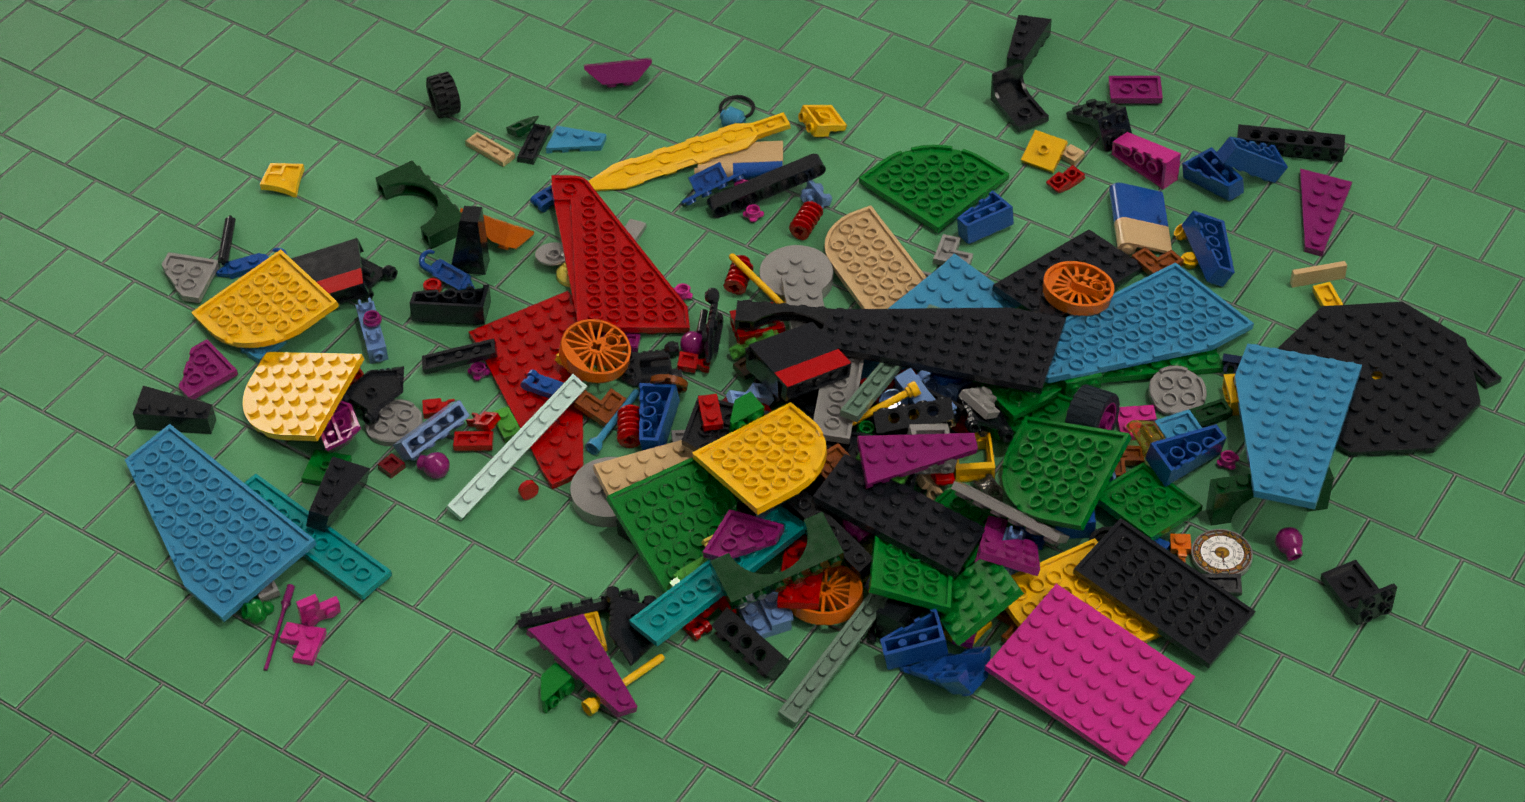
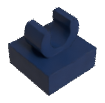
M1224 353L1222 360L1224 365L1223 372L1226 374L1227 368L1233 367L1234 374H1236L1242 356Z

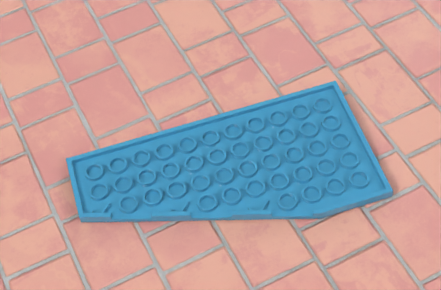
M1175 262L1114 293L1110 305L1103 312L1090 316L1070 315L1066 317V324L1046 383L1211 351L1252 330L1254 323Z
M1247 344L1235 374L1234 384L1236 385L1238 407L1243 426L1247 460L1249 461L1254 497L1310 509L1316 508L1362 365L1354 362L1339 361L1333 358L1328 359L1317 357L1316 355L1301 354L1295 351L1269 348L1257 344Z
M171 424L125 459L186 590L223 622L317 545L315 539Z

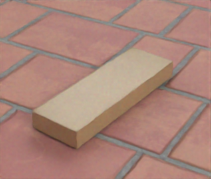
M478 132L465 141L466 146L502 167L515 159L514 152Z
M1345 261L1292 270L1290 284L1293 288L1345 279L1347 264Z

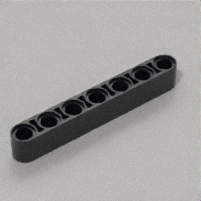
M810 154L716 193L707 199V205L713 217L721 218L820 177L825 173L826 167L818 154Z

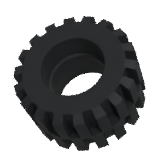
M446 71L427 77L426 89L431 106L437 117L443 118L460 113V97L450 73Z

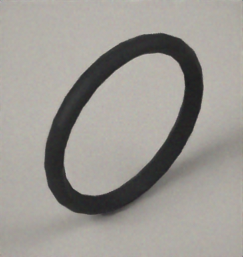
M743 95L729 96L721 101L719 105L721 113L725 102L739 98L747 100L752 106L751 111L745 115L746 118L750 117L755 111L754 102Z

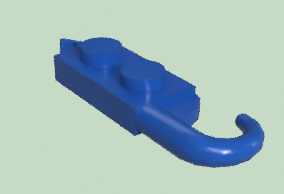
M274 248L272 250L273 252H278L281 249L287 255V252L282 248ZM257 253L229 261L216 272V275L230 277V279L241 277L269 257L266 254Z
M426 250L420 255V267L458 290H466V287L474 286L470 275L442 259L436 260L432 265L427 264L425 257L428 254H434L435 251Z

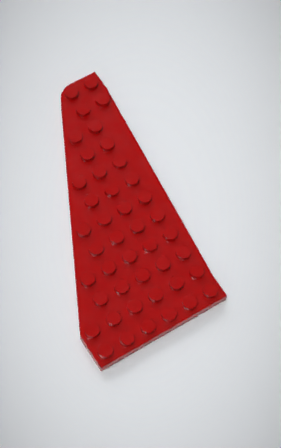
M551 175L552 196L577 322L587 319L603 320L615 325L624 333L689 332L688 306L585 178L576 175Z
M569 291L469 331V337L473 343L495 339L497 357L484 361L520 428L549 399L526 391L521 387L520 384L523 379L527 378L528 372L535 370L543 376L564 383L572 375L563 365H559L555 361L556 355L559 353V345L563 334L567 328L577 322L572 295ZM577 399L530 447L540 471L552 490L571 482L576 472L584 466L583 413L574 407Z

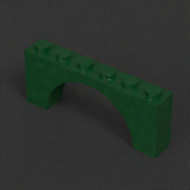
M409 161L376 177L377 189L386 200L398 196L413 195L428 199L435 204L437 211L427 223L420 226L422 240L431 249L457 237L462 213L457 205L453 204L449 197L441 192L439 186L432 182L430 176L424 174L419 165L417 166L413 161Z
M1330 467L1316 508H1307L1308 512L1328 509L1334 480ZM1251 474L1210 479L1206 512L1211 525L1231 523L1235 512L1244 503L1254 498Z
M823 512L804 519V530L807 535L805 551L793 566L784 571L774 574L754 573L738 565L729 553L710 561L711 570L731 610L736 608L742 609L754 600L760 601L772 592H780L790 584H798L806 577L819 575L824 569L836 567L844 561V552Z

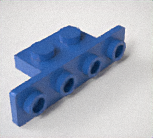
M718 162L688 177L695 194L680 201L681 205L686 203L688 206L696 202L695 198L699 196L704 198L712 194L711 190L715 188L720 190L728 186L727 182L731 180L736 182L744 178L745 169L727 177L721 163Z

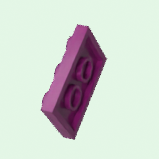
M1109 76L1108 78L1110 103L1155 104L1162 103L1163 101L1160 76Z

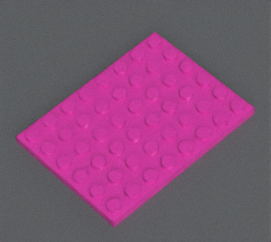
M1058 584L1043 598L987 663L984 669L1124 767L1196 677Z

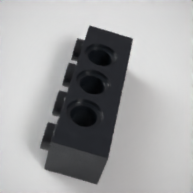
M938 397L928 402L922 400L912 405L901 404L891 409L880 408L873 412L877 435H906L910 424L948 423V427L956 426L951 397ZM932 411L938 412V414L935 416L929 415V413ZM912 415H918V416H919V417H918L917 419H915V420L910 419V417H911ZM894 418L900 419L897 423L890 422Z
M728 607L711 625L717 631L715 635L723 642L727 639L730 642L729 647L737 654L739 652L744 654L742 659L750 666L755 664L758 667L756 671L765 679L769 676L775 680L790 662ZM738 630V633L733 636V633ZM752 642L751 646L747 648L748 643ZM766 654V657L760 661L761 657Z

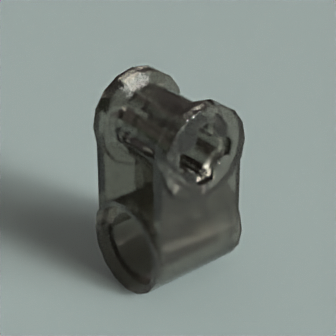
M988 473L984 478L970 482L971 487L1003 502V489L991 474Z

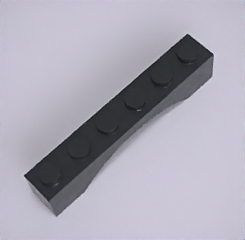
M737 300L735 329L754 331L773 322L797 321L805 324L813 322L822 331L831 308L823 306L808 307L807 305L797 306L787 303L774 304L767 301Z

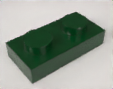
M1224 398L1189 409L1201 426L1231 417L1233 414V410Z

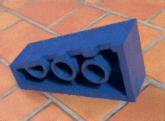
M1229 137L1217 151L1220 162L1224 166L1234 167L1240 172H1247L1249 175L1260 177L1264 181L1276 183L1288 168L1275 145L1266 147L1265 143L1257 145L1255 141L1250 140L1247 143L1244 139Z
M1193 210L1183 222L1182 227L1206 281L1223 287L1235 273L1225 222Z
M639 383V441L642 451L667 443L680 402L677 386L674 384Z
M1217 424L1152 442L1145 459L1166 487L1221 454L1227 438Z

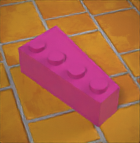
M1129 132L1113 141L1111 155L1163 190L1178 180L1181 153Z

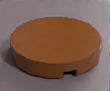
M657 374L650 378V383L676 385L678 394L687 391L688 382L681 377Z

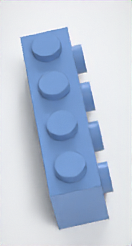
M460 400L451 402L393 444V447L403 461L409 459L413 461L421 455L420 452L424 449L432 448L436 444V440L447 437L451 429H457L465 423L464 420L470 415Z

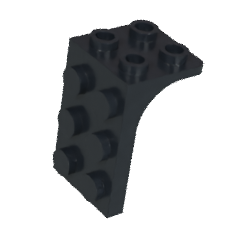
M1019 63L992 74L991 101L1018 132L1049 121V115L1029 94L1025 86L1022 64Z
M1090 99L1085 104L1074 106L1071 111L1066 112L1067 119L1087 123L1097 131L1104 151L1112 150L1113 141L1126 132L1132 133L1126 107L1116 105V103H1106V101Z
M1357 560L1321 573L1320 579L1356 625L1364 622L1368 623L1372 619L1381 615H1387L1392 611L1397 586L1393 583L1379 589Z

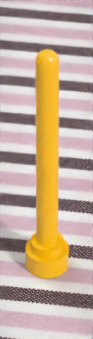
M734 253L729 255V259L775 304L785 303Z
M915 381L908 383L902 392L868 409L858 422L853 421L852 426L873 416V412L880 408H888L907 397L915 398L921 395L918 385Z
M658 654L623 678L622 681L625 686H628L663 662L665 659L664 655ZM598 696L596 698L588 697L581 702V706L588 716L598 712V708L602 704Z

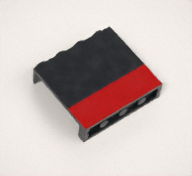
M358 238L291 258L328 292L339 305L369 296V290L363 279L360 255L364 250Z
M813 322L749 344L747 353L748 361L758 358L783 385L781 397L784 401L848 378L852 364Z

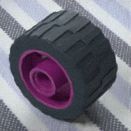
M1088 384L1081 386L1071 400L1065 423L1114 430L1120 406L1117 394Z

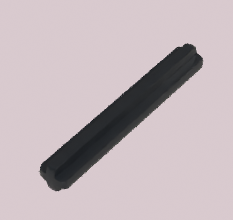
M232 215L225 218L218 255V263L222 265L229 261L236 219Z

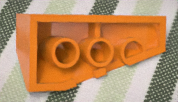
M483 215L487 238L499 244L498 247L508 250L509 247L517 249L534 235L532 230Z

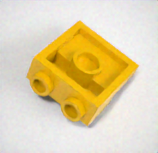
M803 105L798 115L799 122L804 123L806 131L811 133L813 137H828L830 131H845L847 124L832 105Z

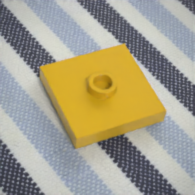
M1035 130L1021 158V162L1054 173L1068 142L1067 140Z

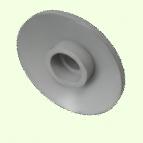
M547 243L540 246L535 252L536 260L541 264L555 266L565 263L562 243Z

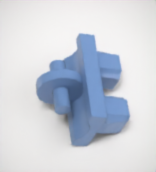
M813 180L806 182V188L801 191V201L803 203L813 201L822 208L830 206L832 196L823 193L824 188L822 184H815Z

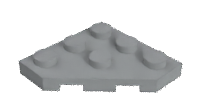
M168 252L162 263L163 271L182 300L195 303L201 302L220 267L218 260Z

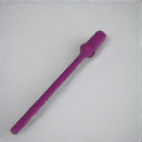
M292 584L287 585L283 600L281 601L282 610L263 669L264 671L268 670L285 611L291 605L295 586Z

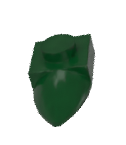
M539 116L529 117L506 127L507 133L515 137L524 136L525 133L531 131V126L538 120Z

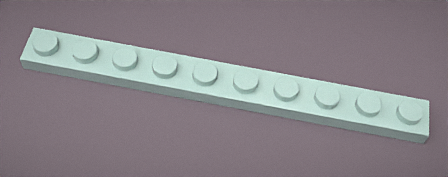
M572 374L446 508L461 521L585 391L587 385Z

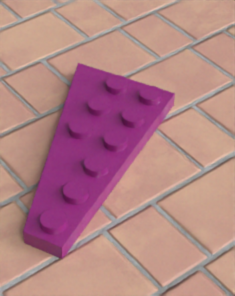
M1300 168L1304 252L1322 257L1348 197L1352 182Z
M974 433L858 436L857 438L866 489L873 487V484L882 482V484L889 482L891 478L897 476L904 477L926 470L929 466L935 464L937 466L942 465L950 459L957 460L976 454L978 450Z
M584 614L527 629V636L540 643L539 646L544 651H549L554 656V660L572 677L582 681L589 692L593 691L600 698V702L616 717L637 711L638 706Z

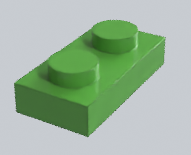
M508 406L493 411L501 417L496 427L505 443L521 429Z

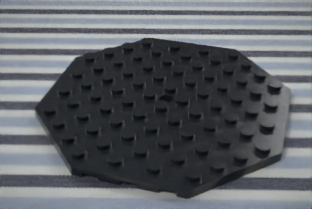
M1403 301L1322 306L1278 347L1280 350L1295 351L1301 354L1316 355L1317 357L1328 359L1333 358L1339 361L1354 362L1362 365L1361 373L1336 445L1337 450L1349 457H1358V454L1380 456L1391 452H1397V454H1414V451L1434 453L1480 407L1481 400L1466 339ZM1381 375V379L1372 378V376Z

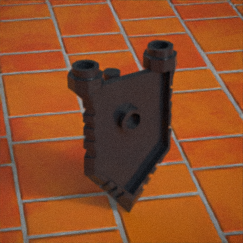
M361 256L363 279L369 290V296L359 299L368 301L369 297L372 299L374 296L371 288L383 277L389 280L395 279L398 271L392 265L381 267Z
M709 288L705 292V301L711 304L708 322L706 324L708 311L702 309L697 327V333L702 334V342H706L704 353L707 363L718 354L724 323L722 313L717 311L720 295L716 288Z
M669 341L662 350H649V352L642 351L640 353L631 352L627 370L617 379H621V381L632 386H637L639 383L650 381L651 376L657 374H669L683 378L682 369H672L670 356L679 353L678 342Z
M404 366L367 371L362 375L363 377L358 378L357 381L349 386L341 401L347 403L351 401L358 405L357 411L360 415H363V421L367 425L375 424L379 420V411L403 393Z
M969 385L966 389L975 388V387H973L972 385ZM959 397L968 415L964 423L967 431L971 433L978 432L980 437H985L987 435L985 426L999 430L997 433L1001 441L1008 443L1013 440V430L1001 411L997 418L984 419Z
M610 586L604 592L605 600L611 604L609 635L613 639L615 646L619 647L620 651L623 652L629 665L632 666L654 644L630 626L629 620L655 601L656 597L647 595L642 603L621 598V592L618 587Z

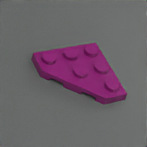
M206 339L191 348L189 361L186 362L183 371L184 376L178 387L184 397L195 400L238 375V372L212 343Z
M729 509L703 550V557L714 560L729 553L734 559L777 544L785 530L784 524Z
M1011 539L980 543L978 559L1038 576L1040 571L1038 547L1033 541L1028 539Z

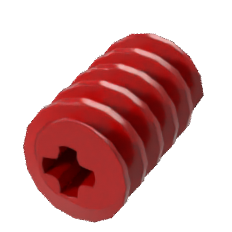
M813 201L804 202L789 225L791 234L799 240H806L823 215V208Z
M737 255L753 271L750 259L745 255ZM732 262L723 286L730 293L742 295L745 293L750 279Z
M625 405L617 412V441L626 448H635L640 445L639 407L636 405Z

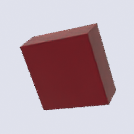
M392 453L377 464L378 469L391 479L406 468L405 462Z

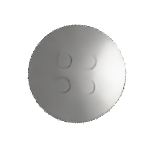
M803 245L785 246L774 250L764 258L760 266V279L785 302L781 275L818 272L824 299L831 291L833 285V266L828 257L815 248Z
M604 457L593 460L581 467L572 479L570 491L573 508L578 516L590 524L601 527L617 526V517L606 500L607 496L593 470V465L618 457Z

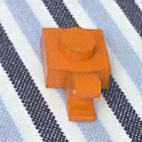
M1170 534V552L1177 554V557L1186 563L1185 558H1187V554H1191L1192 549L1190 534Z

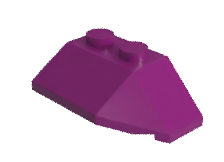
M643 58L584 64V70L607 87H616L618 83L628 86L633 85V82L639 80L652 64V59Z
M340 401L321 435L325 448L329 453L349 445L361 430L352 404Z

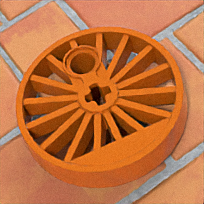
M1065 261L1054 264L1047 269L1043 279V294L1046 300L1060 311L1072 315L1090 316L1099 314L1108 308L1114 294V283L1108 274L1094 265L1078 261Z
M598 319L581 320L572 324L563 334L559 345L560 360L568 372L581 380L592 383L610 382L622 376L629 366L631 356L630 342L622 330L609 322ZM593 330H598L596 339ZM601 332H605V336L600 338ZM594 365H597L598 372L593 371Z
M843 565L833 568L828 567L823 570L824 582L822 581L819 603L821 612L810 609H791L793 615L797 618L815 625H834L845 622L851 618L864 601L862 582L854 571Z

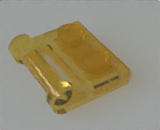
M1133 420L1126 425L1129 432L1133 433L1140 445L1144 457H1146L1150 443L1165 439L1155 421Z

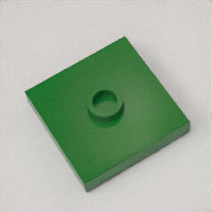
M315 449L301 477L302 482L320 485L332 456L352 462L351 455L329 453L328 451Z

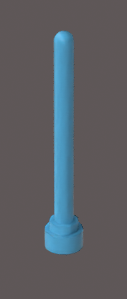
M634 389L621 407L632 405L640 394L638 389ZM617 412L598 436L589 439L586 443L585 448L589 453L597 455L601 451L603 440L617 424Z

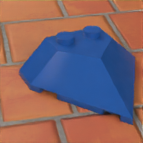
M991 647L967 648L961 654L948 653V655L921 661L912 666H902L899 669L901 672L945 689L953 695L969 696L988 678V672L984 669L990 661Z

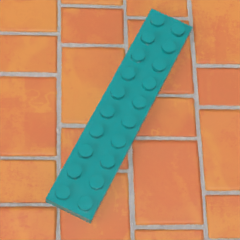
M254 474L244 482L315 539L317 545L303 557L362 600L392 576L390 569L333 528L329 527L326 532L307 527L309 511L258 474Z
M781 505L763 519L784 524L785 530L777 544L734 558V561L744 569L751 572L757 571L806 533L804 522ZM711 560L706 561L629 620L630 626L658 647L722 598L724 594L711 570Z

